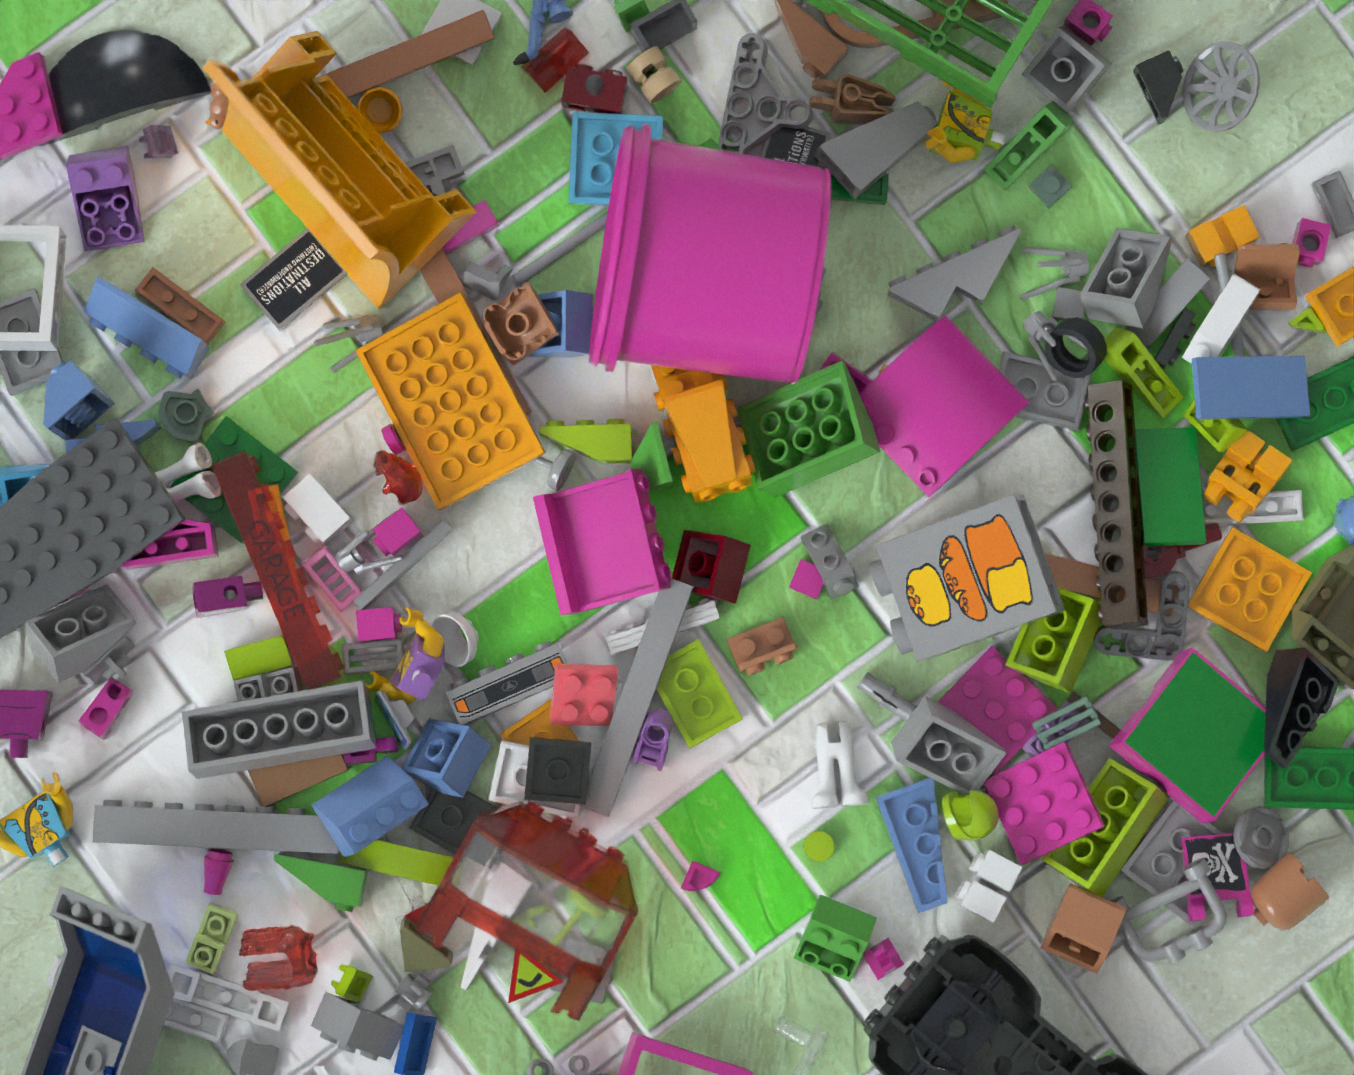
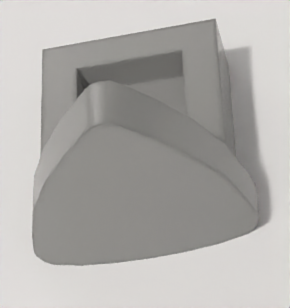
M470 261L465 270L462 285L496 301L513 268L504 265L499 273L496 274Z
M241 1039L228 1048L226 1055L230 1067L237 1075H274L280 1048L254 1043L252 1039Z

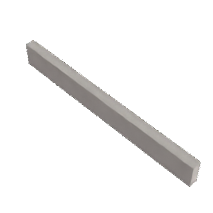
M672 578L670 580L671 588L658 592L588 782L586 805L580 804L583 808L610 817L694 589V586Z

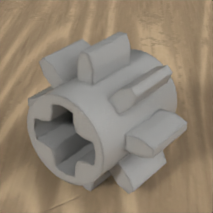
M421 973L416 978L408 974L394 991L401 996L396 1003L406 1011L412 1006L419 1011L433 993L427 988L431 981Z

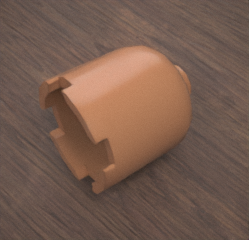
M1291 852L1279 859L1251 887L1250 895L1255 906L1254 916L1263 926L1269 922L1276 929L1289 930L1318 909L1329 898V895L1314 877L1308 881L1303 875L1305 873L1302 869L1304 868L1303 864Z

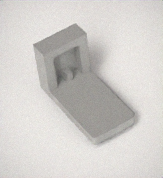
M827 524L801 536L802 543L815 564L831 600L846 595L851 590L859 587L851 565Z

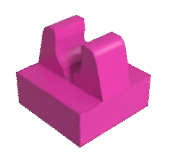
M889 938L863 953L877 980L904 965Z

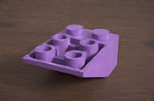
M129 146L69 155L66 169L84 251L144 242L135 174Z

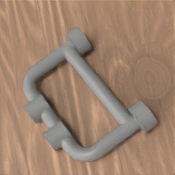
M1205 858L1197 859L1183 868L1188 879L1187 881L1130 908L1123 896L1110 900L1127 908L1119 928L1132 951L1140 959L1155 962L1167 958L1170 964L1175 963L1186 956L1184 949L1194 945L1197 951H1201L1212 945L1211 937L1224 928L1227 914L1223 903L1207 876L1211 869ZM1197 889H1201L1214 913L1213 922L1206 926L1197 927L1178 939H1171L1157 949H1147L1142 944L1130 921Z

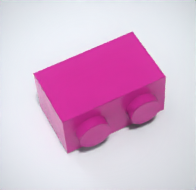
M402 507L372 529L377 535L373 541L386 557L389 554H392L394 557L404 554L424 537L423 533Z

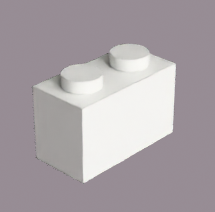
M310 473L282 497L288 503L284 506V509L295 521L300 517L307 524L304 531L315 543L321 540L327 545L353 521Z

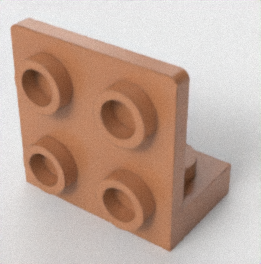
M784 617L727 639L739 673L746 672L748 676L764 671V664L775 660L776 665L794 659L793 653L797 652L798 649L796 642L794 643Z

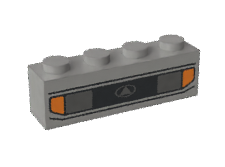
M547 641L534 647L536 653L527 657L520 653L506 660L508 665L496 670L495 665L479 671V678L468 682L467 678H463L451 683V690L445 693L458 723L466 726L552 688L556 664H567L558 643L552 645L551 641Z

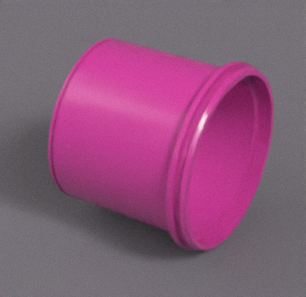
M642 124L640 130L634 129L633 125L624 127L615 165L599 264L590 334L589 363L595 367L598 364L604 365L606 372H614L616 362L625 361L796 384L804 365L810 341L824 263L831 193L829 169L651 138V125Z

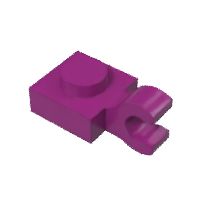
M395 737L376 739V749L344 754L345 764L377 762V753L399 752L398 740Z

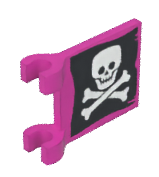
M1234 833L1182 837L1184 867L1197 859L1205 858L1211 869L1207 876L1220 900L1236 899L1237 917L1254 915L1247 863L1242 860L1236 850L1233 840ZM1201 889L1188 894L1189 922L1206 919L1203 902H1207Z

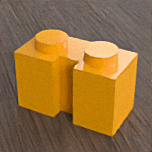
M1245 205L1189 230L1185 235L1201 268L1208 264L1211 268H1215V254L1226 253V256L1238 251L1240 246L1253 244L1260 238Z

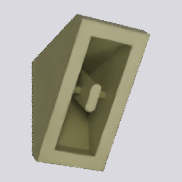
M406 916L401 920L400 937L405 972L448 968L452 964L453 952Z

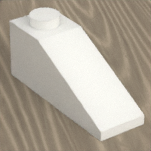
M1234 274L1197 330L1182 358L1192 363L1191 359L1196 357H1222L1261 289Z

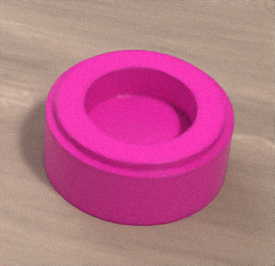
M392 423L381 429L386 444L395 455L406 450Z

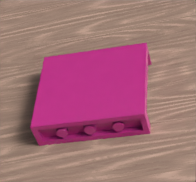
M628 469L623 474L553 494H541L533 497L560 615H574L671 588V571L664 560L662 552L664 550V542L662 536L657 531L655 523L657 512L654 505L650 502L648 494L650 483L646 474L643 473V469Z

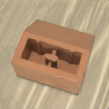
M1070 883L1047 927L1041 949L1098 974L1109 953L1127 908Z

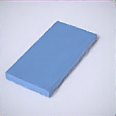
M1305 356L1196 357L1191 359L1196 420L1300 418L1310 416Z

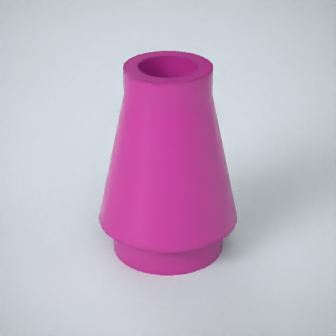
M218 848L208 849L207 855H204L203 892L211 895H222V889L234 863L232 852Z

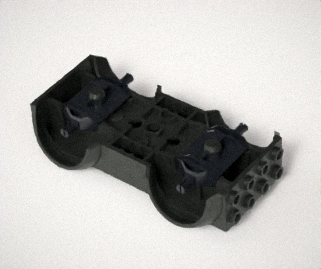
M943 934L939 938L934 936L924 947L923 951L926 954L918 963L914 960L905 970L903 975L906 976V979L899 987L896 984L893 985L884 996L886 1003L879 1011L875 1008L864 1021L866 1024L864 1031L869 1037L868 1057L882 1075H1001L995 1072L993 1066L994 1061L1001 1056L1009 1058L1012 1063L1011 1070L1003 1075H1148L1137 1065L1117 1054H1111L1096 1061L1039 1015L1041 997L1027 976L1000 951L974 935H965L951 940Z

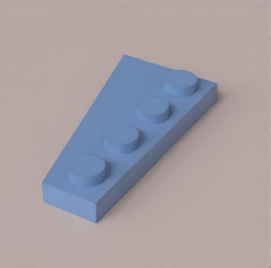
M931 778L876 797L918 913L948 903L934 780Z

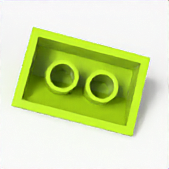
M1057 587L1065 611L1021 626L1005 665L1041 683L1071 693L1101 622L1098 615L1099 603L1089 597Z

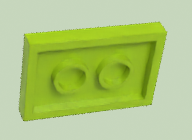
M699 639L669 655L656 690L689 749L743 720Z

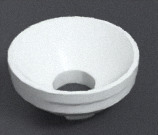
M455 612L444 613L436 617L432 627L444 639L445 663L452 667H462L472 661L475 657L479 641L478 631L474 629L472 622ZM461 628H462V630H463V632H464V634H465L467 640H465V638L463 637Z

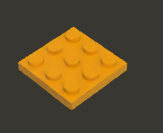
M1231 527L1190 597L1188 608L1263 652H1267L1312 572L1236 528Z

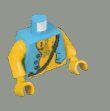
M56 772L52 773L55 781L53 784L46 783L42 777L41 785L43 791L0 819V847L21 858L28 856L30 858H37L45 853L53 867L69 857L60 842L71 835L70 828L73 825V803L64 788L60 786V777Z

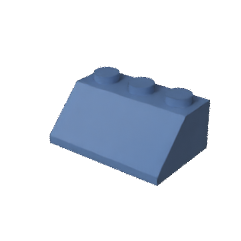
M385 756L313 803L312 807L342 855L346 857L356 854L429 804L413 778L391 758Z

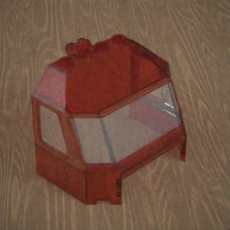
M528 800L527 804L518 801L479 812L414 929L423 936H427L430 933L434 937L432 944L440 949L457 917L476 926L567 977L568 980L550 1012L559 1014L564 1009L569 1011L567 1013L568 1017L579 1021L639 912L640 901L629 862L624 859L625 854L617 848L609 846L606 849L597 844L598 838L588 833L589 829L583 826L577 833L570 829L573 820L568 817L563 819L556 815L552 819L543 814V807Z

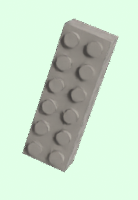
M363 680L182 711L188 771L196 779L377 748L370 691Z

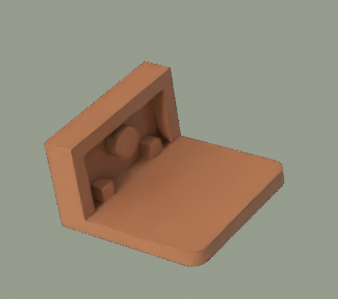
M1247 244L1238 248L1233 275L1236 274L1261 289L1249 310L1296 309L1297 296L1294 276L1300 254L1297 244Z

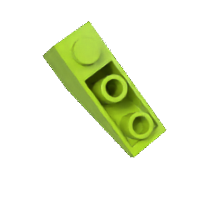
M607 419V424L594 425V420H577L576 425L564 426V421H547L546 426L539 427L541 437L601 464L630 463L632 460L631 423H625V419Z

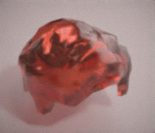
M380 450L375 454L373 467L376 469L375 473L377 476L383 474L386 479L382 489L383 494H395L398 498V505H405L416 501L422 494L423 486L421 475L415 466L402 457H397L395 454L388 453L385 450Z

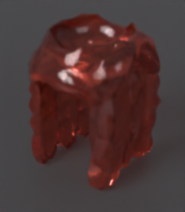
M295 925L262 927L260 929L252 928L243 932L239 956L285 953L289 960L248 963L247 977L242 983L243 988L250 991L259 989L288 990L293 987L306 986L314 981L318 973L317 954L312 949L314 933L306 932Z

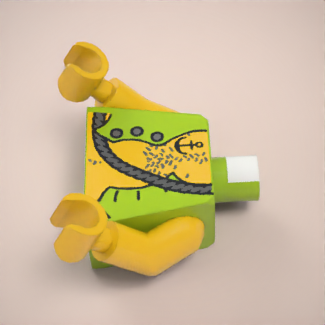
M942 81L944 86L951 87V85ZM953 87L952 91L949 90L943 103L938 125L927 131V135L931 139L927 140L925 144L929 152L940 154L949 163L953 164L977 160L983 145L1000 150L1005 133L989 128L993 115L990 109Z

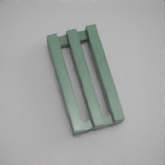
M1087 695L1032 722V726L1037 731L1045 751L1101 724ZM1085 704L1087 710L1043 730L1042 725ZM1091 716V721L1050 741L1048 740V736Z

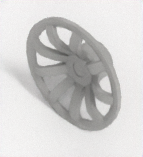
M1221 41L1204 48L1194 58L1185 75L1183 101L1187 114L1197 126L1207 131H1227L1236 127L1249 115L1257 100L1260 87V73L1253 55L1240 44ZM1222 49L1235 50L1230 58L1228 68L1222 58ZM1212 53L1214 54V61L1219 74L1209 69L1202 62ZM1243 55L1251 68L1245 69L1238 74V61ZM1198 69L1203 75L1212 80V85L1192 84L1196 70ZM1251 76H1253L1252 93L1250 83L1246 79ZM1191 92H1207L1212 94L1193 106ZM1248 101L1244 110L1237 115L1234 106H1241ZM1216 104L1210 112L1209 123L1204 121L1199 116V113L1206 107ZM1226 107V113L1230 122L1217 125L1218 115Z

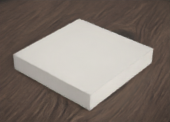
M440 0L421 35L481 10H484L493 32L502 17V13L479 0ZM486 43L454 57L473 67Z

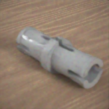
M869 672L865 674L857 686L858 689L879 702V707L882 709L886 707L905 720V722L917 707L895 692L897 690L895 687L891 686L889 688Z

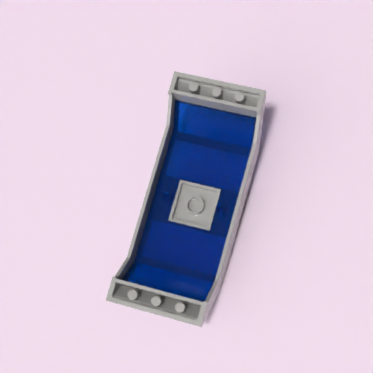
M60 886L50 916L56 919L64 954L21 1075H146L175 994L152 924Z

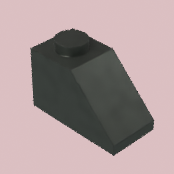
M1169 50L1137 64L1133 70L1158 125L1164 123L1168 117L1182 79L1181 73H1183L1178 57H1172Z

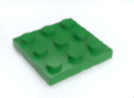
M225 416L203 444L211 455L212 465L205 470L176 479L170 488L203 471L215 473L222 485V494L220 496L208 499L200 495H191L184 499L240 543H243L250 535L249 528L251 524L255 522L248 491L278 484L280 494H282L299 472ZM265 493L256 495L258 506L265 502ZM255 524L252 526L251 532L256 527Z

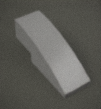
M1187 258L1159 289L1155 307L1144 327L1126 326L1125 330L1134 332L1146 349H1148L1210 278Z

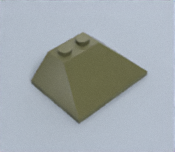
M1354 544L1326 559L1292 609V640L1301 648L1306 647L1332 674L1352 690H1354Z

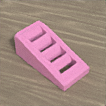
M322 545L301 562L302 567L339 612H342L353 603L354 599L363 592L350 575L340 568L336 558L325 545ZM326 556L329 561L314 571L312 567ZM334 566L336 571L322 581L320 576ZM342 576L345 580L330 591L328 586ZM350 585L352 590L338 601L335 596Z

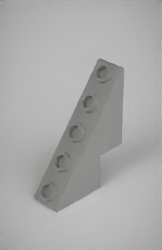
M1015 225L1000 231L998 233L1000 237L989 242L987 238H984L972 244V250L961 254L959 250L943 258L945 262L934 267L930 263L917 269L916 276L906 279L905 276L898 277L888 283L890 289L887 295L935 321L940 319L954 291L982 305L1022 229H1016Z

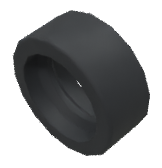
M1079 317L1063 320L1050 332V335L1057 343L1056 346L1052 347L1047 341L1045 343L1048 360L1054 368L1063 375L1072 378H1084L1090 375L1106 356L1107 345L1102 333L1091 322ZM1063 335H1069L1081 341L1088 351L1089 360H1081L1070 354L1064 345Z

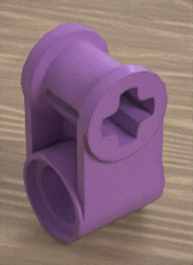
M655 709L648 713L641 737H639L632 764L644 763L655 766L658 771L662 772L673 726L672 716L667 711ZM652 726H660L663 730L657 731L653 729Z

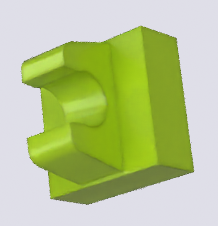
M341 964L338 969L343 971L344 974L340 982L334 980L331 982V986L335 989L334 993L360 1003L373 975L351 965Z

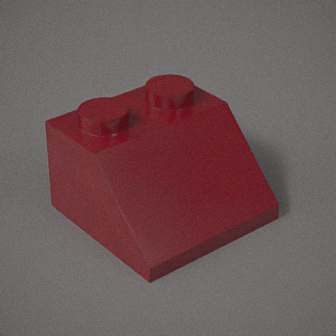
M684 530L672 579L694 586L692 595L736 604L751 545L727 536Z

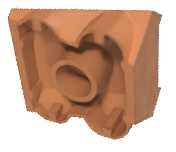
M529 282L511 291L510 295L499 303H493L486 307L483 314L484 327L500 354L513 366L559 334L550 314Z

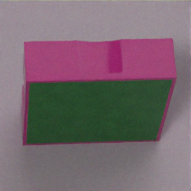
M1192 647L1182 650L1155 684L1147 701L1131 715L1109 746L1142 774L1151 777L1159 783L1174 801L1202 824L1214 822L1265 755L1266 709Z

